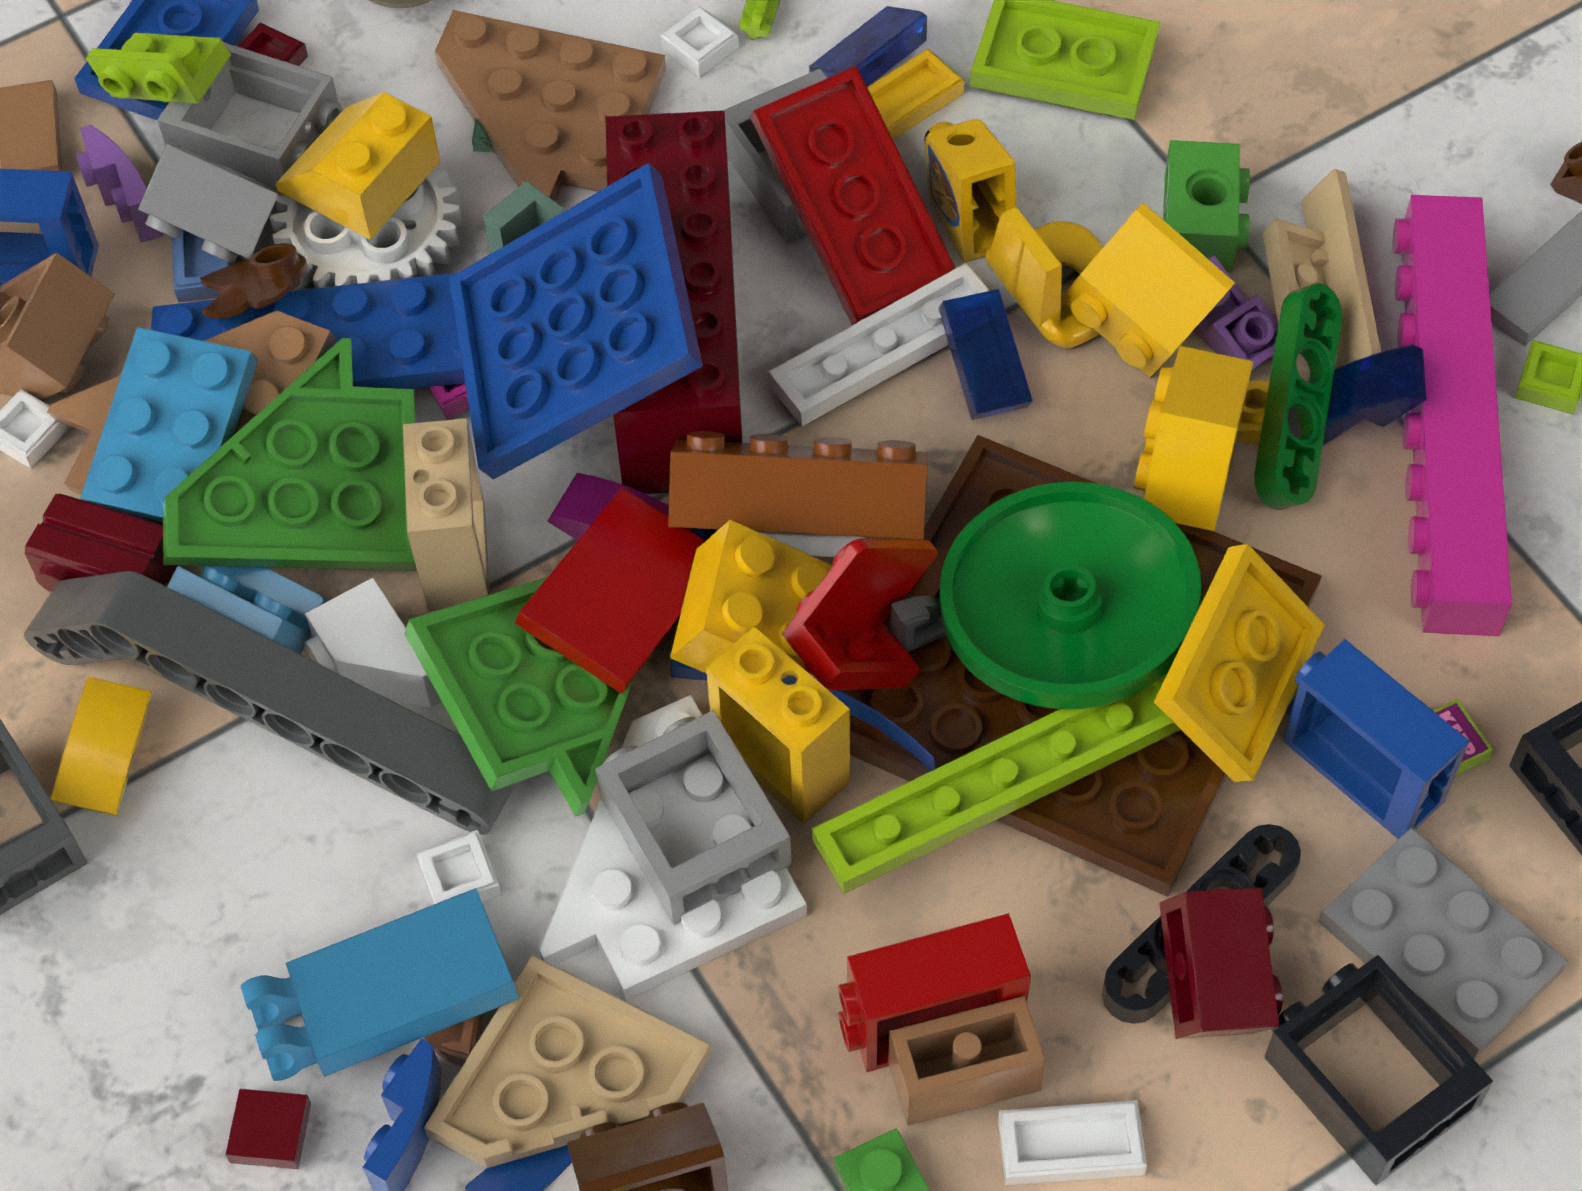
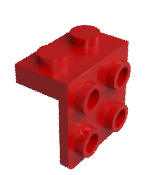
M857 539L842 547L833 559L831 570L818 587L809 592L799 602L796 609L797 614L782 632L783 637L803 661L804 670L829 691L907 688L921 669L888 629L885 622L891 616V604L903 600L936 559L938 550L929 540Z

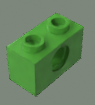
M1170 140L1164 175L1163 220L1206 258L1209 259L1215 255L1227 272H1232L1236 249L1246 250L1249 238L1250 216L1249 214H1239V203H1247L1250 186V168H1240V144Z

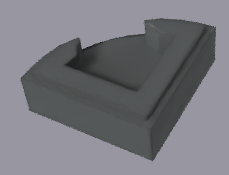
M917 596L891 604L890 631L907 652L947 636L939 598Z

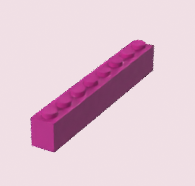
M1411 195L1405 218L1395 219L1392 239L1393 253L1402 254L1403 265L1398 266L1395 278L1396 301H1405V313L1400 314L1398 322L1397 343L1398 349L1408 350V362H1404L1401 369L1400 396L1401 399H1410L1411 413H1406L1404 417L1402 440L1404 449L1413 450L1414 464L1408 465L1405 479L1406 500L1416 501V516L1410 518L1408 528V550L1410 554L1419 555V570L1413 571L1411 580L1412 608H1421L1423 633L1500 636L1512 606L1483 198Z

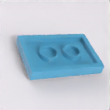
M137 327L80 499L131 516L163 523L165 496L235 434L257 366L258 359L251 351Z

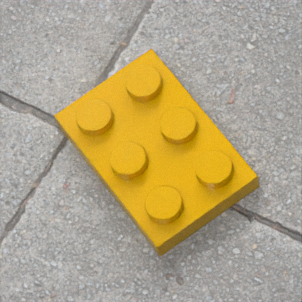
M1249 544L1229 547L1154 703L1234 782L1254 781L1298 685L1295 682V677L1301 667L1311 657L1325 624Z

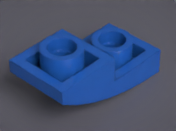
M422 1038L409 1056L402 1054L393 1062L383 1080L382 1089L384 1091L381 1097L389 1117L394 1123L392 1126L388 1124L383 1125L372 1137L365 1151L364 1160L366 1163L363 1166V1170L373 1191H404L412 1179L430 1139L426 1135L424 1126L439 1103L441 1067L433 1045Z

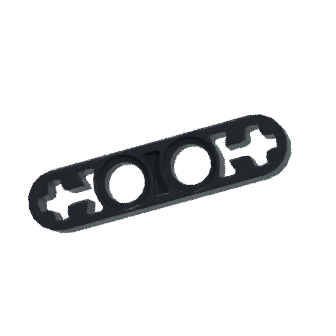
M1272 824L1257 826L1247 832L1186 892L1210 891L1219 887L1230 889L1262 888L1264 906L1267 907L1290 885L1296 875L1301 856L1298 840L1290 831L1281 826ZM1273 850L1278 851L1281 854L1279 865L1273 862L1268 863L1257 873L1253 883L1247 875L1253 870L1259 851L1265 855ZM1161 916L1112 961L1106 970L1102 990L1104 1006L1112 1016L1122 1022L1132 1024L1146 1022L1154 1017L1171 1000L1169 980L1167 978L1166 955L1160 942L1163 937ZM1150 960L1157 971L1147 982L1144 994L1146 999L1136 993L1128 999L1121 996L1122 978L1131 984L1137 982L1147 972Z

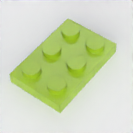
M994 0L970 71V87L1135 120L1158 41L1161 22L1053 0Z

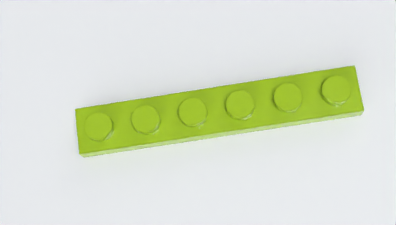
M1167 673L1150 687L1118 702L1084 709H1059L812 828V841L843 894L854 890L1180 731L1181 729L1154 703Z

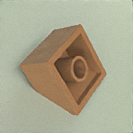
M58 253L51 255L2 284L0 287V393L14 396L22 389L42 401L60 391L63 393L69 392L78 383L85 371L86 364L81 359L88 346L93 345L102 336L109 324L110 319L105 313L115 294Z

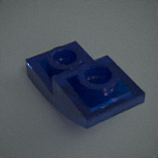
M1416 345L1395 348L1367 356L1335 369L1323 446L1364 419L1378 426L1385 427L1426 401L1423 349Z

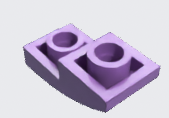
M94 126L81 127L80 130L87 151L77 153L76 156L86 186L98 184L105 206L115 204L122 223L133 220L140 242L162 237V232L145 224L149 214L138 210L146 192V186L131 160L114 141Z
M1215 255L1209 258L1214 265L1231 278ZM1234 284L1194 331L1215 353L1253 361V370L1274 356L1278 321L1258 294L1247 300L1238 286Z

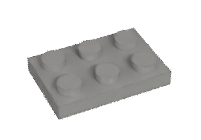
M1410 828L1333 900L1322 911L1319 923L1365 964L1379 955L1473 1059L1562 973L1568 962L1413 828Z

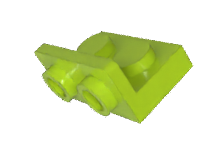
M134 33L124 43L121 50L92 48L86 56V60L98 76L101 87L111 97L199 104L230 58L231 53L221 38Z

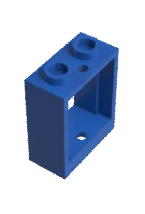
M0 169V222L38 223L42 234L0 232V287L2 284L55 253L60 254L86 274L92 276L99 244L72 172Z
M1346 639L1327 656L1319 651L1310 657L1295 677V682L1299 687L1296 696L1286 709L1290 719L1283 742L1397 839L1410 828L1416 830L1445 802L1469 740Z

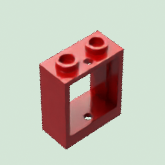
M1010 914L996 916L847 956V983L838 985V993L843 1010L838 1012V1018L848 1052L860 1050L866 1072L889 1066V1031L1022 996H1025L1026 1002L1028 1001L1031 974Z

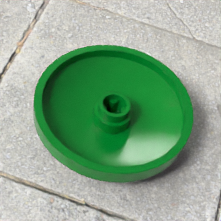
M1058 482L1038 485L1018 491L993 503L974 517L959 533L951 545L941 572V613L945 632L956 655L974 676L992 689L1017 701L1046 708L1084 709L1103 706L1141 692L1168 673L1201 605L1200 569L1193 548L1182 530L1162 510L1143 498L1122 489L1089 482Z

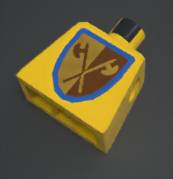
M971 119L955 125L946 121L939 122L930 127L924 137L928 193L963 263L985 257L986 251L992 247L1000 215L1016 207V166L1013 158L982 120Z

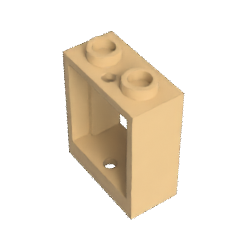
M467 418L403 424L407 534L428 611L441 610L490 595L485 500Z

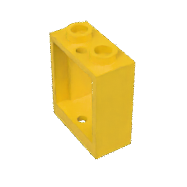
M755 626L706 667L710 711H715L756 781L805 824L850 783V709ZM787 675H792L798 680L792 685H787L783 683L782 679Z

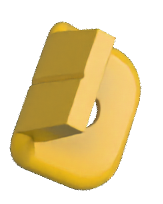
M1017 207L1002 213L992 247L986 251V261L1039 332L1052 344L1065 349L1074 348L1100 335L1093 328L1081 324L1075 318L1071 309L1061 301V297L1066 292H1061L1062 266L1074 268L1080 275L1104 247L1098 238L1087 228L1068 221H1054L1033 229Z

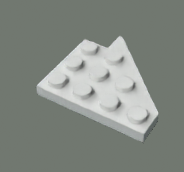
M689 695L633 720L622 748L627 746L639 747L662 736L670 725L682 718H698L702 716L693 697ZM711 753L629 793L672 868L755 826ZM601 799L539 951L542 961L553 966L598 945L625 1000H628L807 916V904L787 868L778 872L771 870L742 885L741 891L719 902L712 900L681 916L680 922L673 925Z

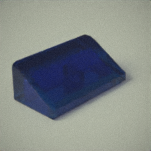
M886 6L809 65V72L821 69L826 77L829 78L857 66L868 87L927 41V15L917 10Z

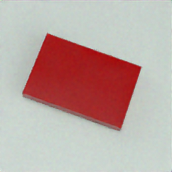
M621 487L519 611L515 624L623 694L679 622L696 549L705 540L686 528L668 527V516Z

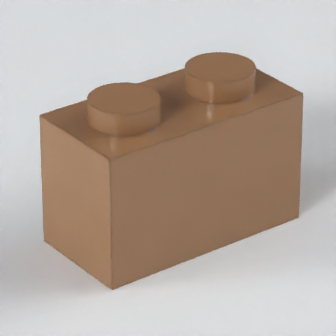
M1025 996L889 1031L888 1063L907 1126L1041 1091L1046 1059Z

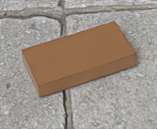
M53 80L0 88V169L62 171L58 100Z

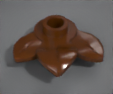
M275 244L257 251L250 257V260L232 264L201 277L200 279L204 286L220 292L212 303L201 309L203 316L211 319H226L241 314L250 306L260 309L276 303L291 290L298 287L300 279L308 272L309 268L305 257L298 254L296 247L292 244Z

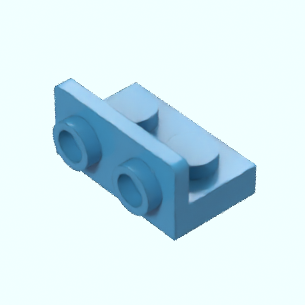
M178 566L167 586L300 655L305 647L304 642L312 634L305 613L327 602L325 597L266 567L205 566L201 575L198 576Z

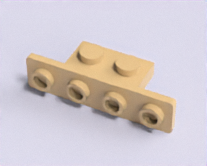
M1333 169L1302 200L1306 227L1275 219L1262 232L1278 325L1284 298L1292 291L1320 283L1327 285L1338 297L1342 308V325L1334 379L1337 388L1350 390L1381 362L1382 352L1347 176L1344 171Z

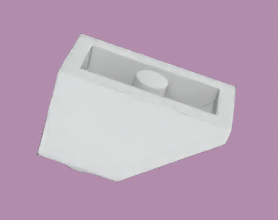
M373 578L305 613L313 638L305 641L304 644L312 661L393 701L430 708L442 702L404 634L406 627Z

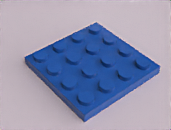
M649 163L449 278L478 469L493 480L703 366L663 177Z

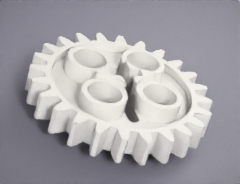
M436 167L371 240L286 195L277 196L275 201L277 214L270 216L274 230L272 235L274 243L294 245L297 253L304 256L309 269L305 276L300 279L299 286L305 287L314 282L315 288L413 278L417 275H435L433 262L439 264L450 263L448 247L459 246L460 241L457 228L462 227L456 187H451L448 172L446 170L436 171Z

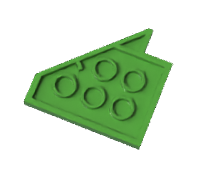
M351 338L340 339L165 496L163 504L164 565L417 571L407 534L403 424L415 423L414 389L353 387Z
M547 577L409 619L404 634L491 791L550 771L575 817L584 814L597 782L595 768L604 763L632 683L623 694L619 693L515 624L519 611Z

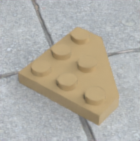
M531 956L514 983L520 999L498 1008L427 1121L424 1129L428 1138L485 1168L567 1145L569 1141L579 1139L583 1131L594 1125L616 1122L624 1126L648 1119L649 1113L660 1106L675 1102L684 1103L711 1057V1044Z

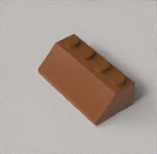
M688 432L687 440L677 439L670 452L668 527L720 529L729 520H732L760 532L924 540L928 452L915 451L916 444L898 440L880 441L877 443V449L852 448L851 440L837 437L814 439V446L788 445V437L776 434L750 436V443L725 442V434L720 432Z

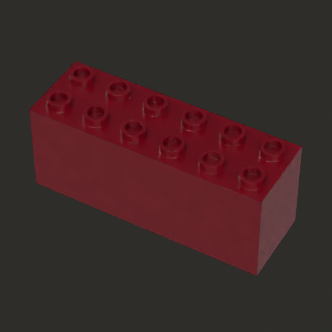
M725 110L605 117L607 186L647 163L654 167L663 177L703 364L701 368L613 415L622 485L644 494L669 493L670 452L677 439L687 440L688 432H720L725 434V442L743 443Z

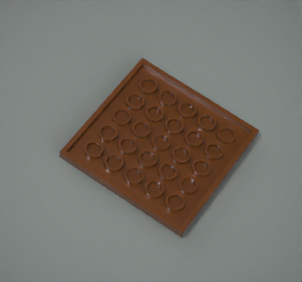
M977 435L924 527V540H929L938 550V555L904 599L917 596H933L940 599L941 572L951 545L965 526L993 503L1008 495L1038 485L1058 482H1095ZM1176 523L1190 542L1198 561L1201 576L1202 603L1228 548L1243 545V543L1214 531ZM1251 547L1289 588L1310 607L1319 589L1322 576ZM891 616L885 622L889 630H891ZM947 636L908 652L921 670L907 688L839 690L878 711L911 735L933 756L936 769L1059 710L1020 702L987 686L965 667L954 652ZM850 714L851 756L909 782L930 772L912 753L886 734ZM1180 730L997 819V821L1169 897L1227 778V774Z

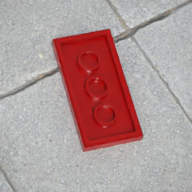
M857 66L753 110L750 118L852 325L956 269Z

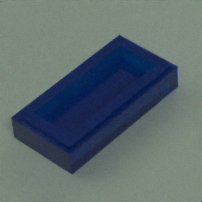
M999 289L942 301L938 310L971 420L1027 408L1033 402Z

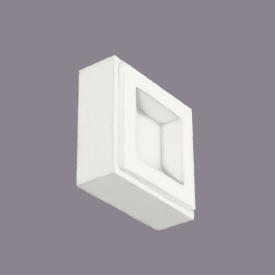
M699 6L661 34L660 44L663 51L700 78L739 48V39L737 33Z
M20 389L0 410V450L32 469L71 426L55 420L47 413L50 407L48 404Z
M478 830L415 852L434 904L475 888L482 902L502 895Z

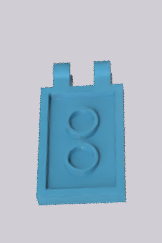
M476 888L286 962L290 976L288 978L261 975L253 977L241 985L248 1010L251 1009L258 1029L255 1036L262 1058L267 1060L273 1081L288 1079L296 1075L303 1068L318 1063L323 1076L326 1077L520 999ZM302 1014L305 1026L294 1027L283 1023L292 1017Z

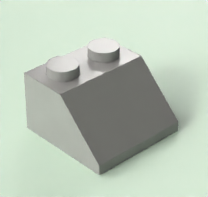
M169 140L162 152L138 210L149 214L145 223L149 227L179 239L182 230L205 239L201 247L202 250L234 263L238 254L250 259L276 201L278 192L276 188Z

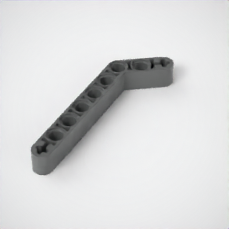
M124 571L61 580L56 584L24 632V638L36 651L61 664L75 665L127 659L469 832L478 830L480 835L488 834L516 785L514 783L491 791L461 735L136 572Z

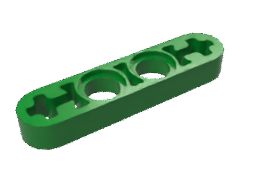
M1320 283L1290 292L1284 298L1281 307L1254 473V484L1258 496L1265 505L1275 510L1307 503L1313 497L1317 486L1342 325V308L1338 297L1327 285ZM1298 353L1308 363L1310 370L1308 383L1299 375L1296 366ZM1289 409L1293 410L1299 418L1301 424L1299 439L1290 431L1287 422Z

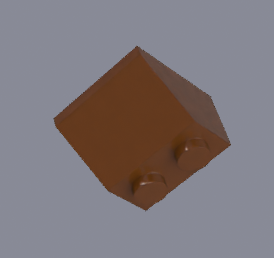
M683 1102L666 1104L651 1111L648 1119L624 1126L616 1122L597 1124L583 1131L579 1139L567 1142L579 1191H728L724 1153L704 1102L689 1107Z

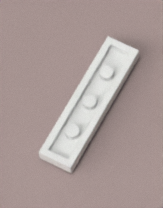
M965 263L768 372L769 386L799 424L804 426L998 318L1000 314V301Z

